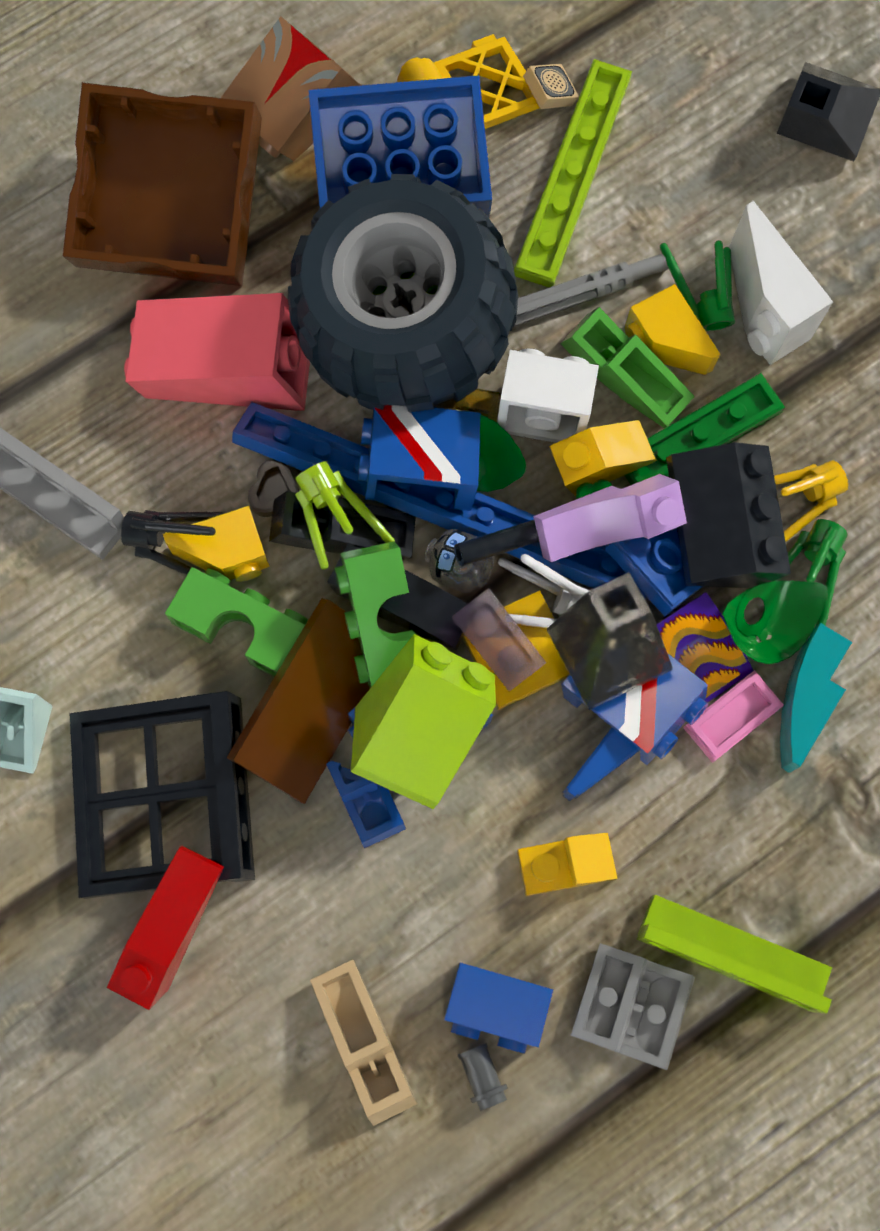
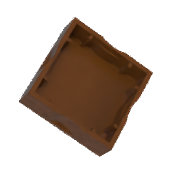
M82 82L75 141L77 170L69 195L63 257L78 268L243 286L262 121L255 102L198 95L168 97L143 89Z

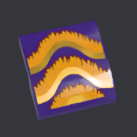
M706 592L643 633L708 684L706 699L704 700L707 703L754 671L746 654L735 644L724 617Z

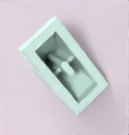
M0 687V767L33 774L37 767L53 707L37 694Z

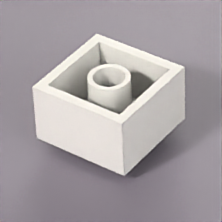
M535 349L510 350L497 423L510 435L555 443L586 430L591 414L599 365L589 364L587 360L575 356L565 357L564 359L549 357Z

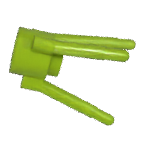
M327 461L311 466L296 477L301 490L295 496L303 508L315 554L321 569L326 570L329 565L312 504L314 503L317 509L329 506L344 532L351 534L353 527L337 501L341 497L340 493L386 543L395 542L394 538L348 487L340 472H332Z

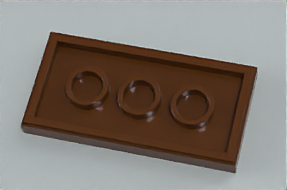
M321 598L227 756L234 763L302 804L306 803L327 766L326 763L332 758L352 721L349 719L348 713L358 705L370 690L368 682L360 684L354 657L362 655L359 639H350L344 614L346 611L329 599Z

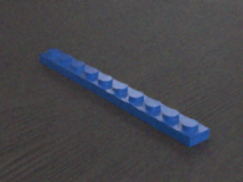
M251 401L233 430L232 443L301 471H305L320 462L327 461L332 472L339 471L345 483L353 492L365 496L366 482L358 481L360 455L369 454V448ZM377 480L374 500L452 532L456 530L463 531L461 534L470 539L534 520L533 516H535L479 492H476L471 511L454 509L455 488ZM540 542L505 552L521 559L523 554H527L561 576L638 607L642 606L646 595L605 550L608 544L553 562L543 558Z

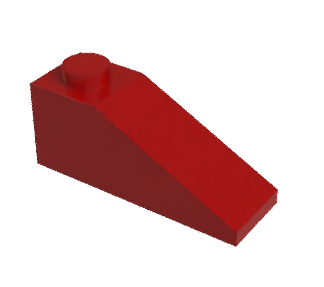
M184 846L179 847L128 939L107 985V989L148 1010L159 1001L169 990L224 866Z

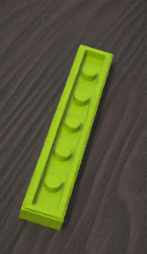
M596 59L593 60L515 265V277L548 288L554 286L631 80L632 71Z

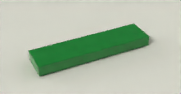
M760 373L649 437L648 441L656 462L624 476L630 485L658 474L669 477L666 457L671 454L731 443L781 414L785 406L763 374Z

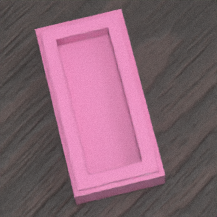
M754 670L706 708L693 725L688 723L683 728L713 763L777 712L784 704Z

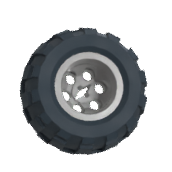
M392 174L391 180L371 184L370 180L366 179L349 186V194L335 203L328 200L313 215L311 232L309 235L300 236L291 261L290 275L292 277V286H288V305L291 324L296 332L302 351L322 380L342 396L347 398L350 395L356 398L359 405L367 409L373 410L378 408L383 410L384 405L406 406L408 412L432 410L435 408V405L450 399H454L456 403L477 389L478 379L484 373L490 375L491 371L495 370L509 345V331H512L516 323L518 292L512 257L504 246L503 236L481 208L477 209L474 203L470 204L462 192L438 180L428 185L422 183L418 177H415V174ZM402 273H415L410 279L400 278ZM378 286L387 287L386 291L380 295L372 294ZM431 286H438L434 295L426 293ZM404 300L405 304L409 305L413 310V314L409 315L400 302Z

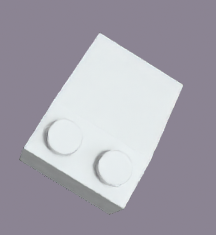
M752 201L744 209L729 248L731 249V261L744 330L747 334L749 345L756 354L763 355L767 362L772 365L813 337L833 301L756 203Z

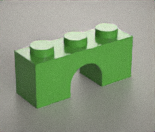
M394 541L340 553L342 566L335 567L340 594L349 593L352 611L344 612L350 639L358 638L362 655L354 657L360 684L368 682L370 688L415 634L413 630L389 633L383 631L377 625V613L380 606L393 596L409 593L400 547Z
M191 567L165 612L170 622L209 644L213 642L218 631L224 625L234 621L248 623L254 628V638L245 656L250 665L275 677L308 619L291 609L286 608L284 613L268 606L270 600L255 590L247 588L244 593L229 586L231 583L229 578L216 570L207 568L206 572L203 573Z

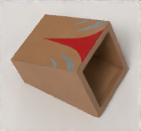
M280 16L221 98L255 102L262 117L259 145L275 158L281 153L294 161L313 144L308 90L361 86V84L311 40Z

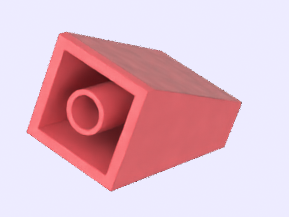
M283 293L137 301L135 317L130 323L132 338L129 357L124 365L125 382L144 398L248 407L252 401L269 409L305 410L310 361L306 358L299 345L298 337L290 320L288 299Z

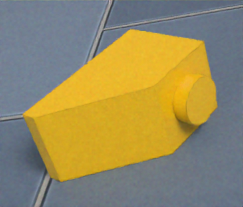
M675 284L630 307L625 324V334L629 338L636 334L665 365L703 375L713 371L720 352Z
M639 420L590 427L549 446L565 486L575 496L577 488L583 483L594 484L600 479L610 482L656 462V458Z
M249 506L191 524L214 527L216 533L213 536L178 533L163 534L165 543L172 555L204 570H207V568L216 570L230 580L236 579L238 582L248 581L261 575L262 569L270 567Z

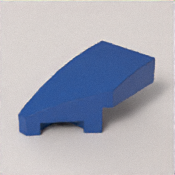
M335 761L326 763L364 849L406 829L387 788L352 773L351 769L342 767L341 763Z

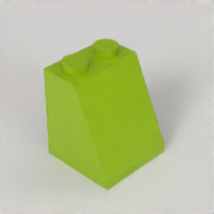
M414 634L355 707L351 772L434 809L440 802L496 706L495 674L480 663L470 662L448 651L440 643L430 642Z

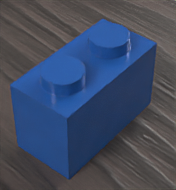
M460 962L444 1020L453 1023L452 1033L479 1040L481 1031L499 1036L497 1046L525 1054L527 1045L539 1048L554 989Z

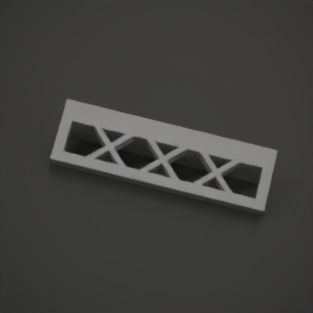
M0 428V489L103 560L121 538L124 520L121 511Z

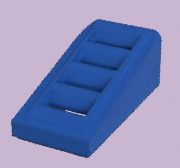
M611 727L562 792L564 793L563 797L569 801L578 798L640 750Z

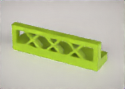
M652 895L636 940L810 1012L828 1013L832 999L823 996L833 967L658 895Z

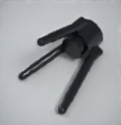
M145 510L144 513L128 511L122 523L121 540L123 545L135 547V557L151 559L187 575L191 569L190 566L153 550V547H161L165 532L213 536L216 533L214 527L169 522H198L224 513L207 511L156 512Z

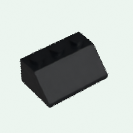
M733 442L671 454L666 457L669 478L679 481L687 521L686 524L677 527L686 586L752 588L791 574L769 446Z

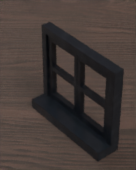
M229 691L69 713L79 898L88 899L156 890L170 863L164 864L160 803L207 797L211 844V858L209 859L224 866L218 882L255 880L247 770L227 758L243 731L240 697ZM202 720L206 779L159 785L155 726ZM144 728L147 787L101 793L98 734ZM148 805L152 866L106 871L102 811Z

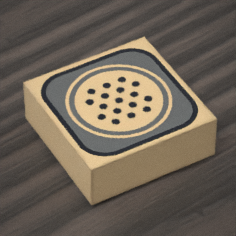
M562 64L529 66L523 75L540 109L570 107L579 98Z

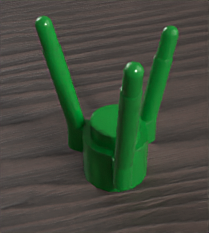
M720 240L715 242L717 289L701 293L700 302L696 304L668 245L662 243L660 250L666 258L671 275L705 331L721 330L735 324L732 306L731 249L729 247L723 249V242Z
M827 519L816 520L810 532L801 531L796 543L787 552L790 565L800 552L805 549V557L812 562L806 577L808 583H813L816 580L822 566L829 565L825 583L828 590L827 600L817 622V625L822 623L825 626L829 616L839 567L846 554L842 546L848 536L847 531L841 525Z

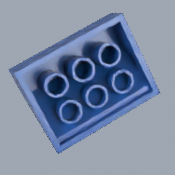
M479 75L308 90L320 208L328 200L333 203L337 202L349 194V186L369 179L372 184L391 180L392 174H415V177H418L424 184L431 185L438 180L462 192L470 204L474 203L477 209L481 208L488 218L490 217L492 191Z

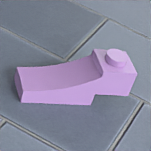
M661 474L623 489L610 486L533 516L543 558L550 562L614 542L640 537L649 539L687 523L679 481Z

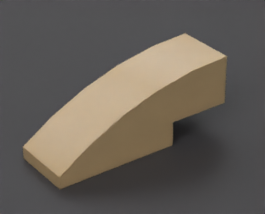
M351 960L311 979L310 982L344 1066L350 1074L365 1114L372 1125L381 1123L417 1105L355 961Z

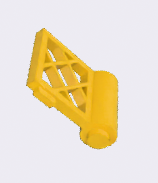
M492 34L472 42L471 49L436 62L428 58H412L401 67L397 82L452 78L449 72L459 68L473 73V76L479 75L501 83L497 95L481 90L482 102L493 106L492 111L484 115L485 129L540 109L523 77L526 70L505 36L496 39L495 35ZM500 53L507 68L503 72L483 65L485 58ZM508 85L522 90L527 99L516 102L502 97L505 86Z

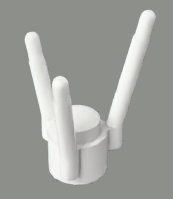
M527 554L521 556V561L542 576L505 558L498 560V564L501 567L557 595L552 611L559 614V619L507 614L505 616L507 623L558 629L570 635L573 633L575 626L582 629L588 627L598 604V596L591 594V591L577 586Z

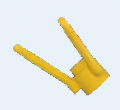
M831 460L819 466L812 464L800 470L774 475L776 485L801 479L799 482L782 488L781 494L783 496L803 491L809 501H818L817 505L784 530L785 542L821 513L837 506L836 496L848 490L846 473L838 462Z

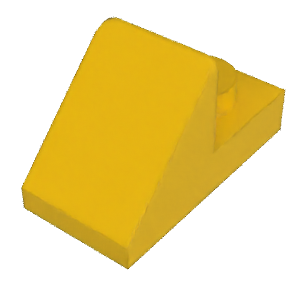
M608 833L566 837L563 841L517 850L526 896L618 879Z

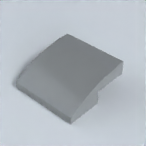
M600 943L571 1036L667 1070L695 977Z

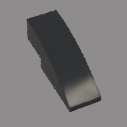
M285 491L274 499L269 542L314 550L303 508L295 496L296 493ZM340 497L337 501L353 527L351 534L344 532L329 506L317 509L315 504H312L325 552L343 553L348 543L358 548L386 543L347 499ZM364 503L394 538L395 543L400 547L402 559L412 558L416 517L408 513Z
M348 543L343 552L361 548ZM341 557L335 567L342 566ZM334 568L327 583L337 595L350 600L349 593L340 594ZM405 570L409 593L387 599L380 606L377 613L378 617L408 630H413L419 635L457 651L476 613L475 608Z

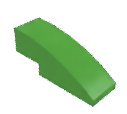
M600 307L588 313L560 343L572 356L583 358L589 364L599 365L597 379L663 428L668 427L695 397L636 334L629 338Z

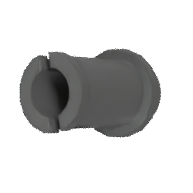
M487 1043L458 1054L474 1097L470 1098L471 1102H477L480 1111L507 1100L504 1090L508 1089L506 1084L501 1085L487 1049Z

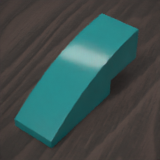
M822 623L813 629L811 635L802 646L787 683L784 706L781 713L780 753L781 768L788 773L801 767L846 689L830 679L852 642Z

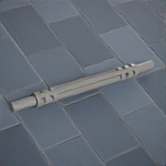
M659 254L630 265L622 262L518 298L517 319L514 326L633 286V281L668 270L666 258L663 254Z

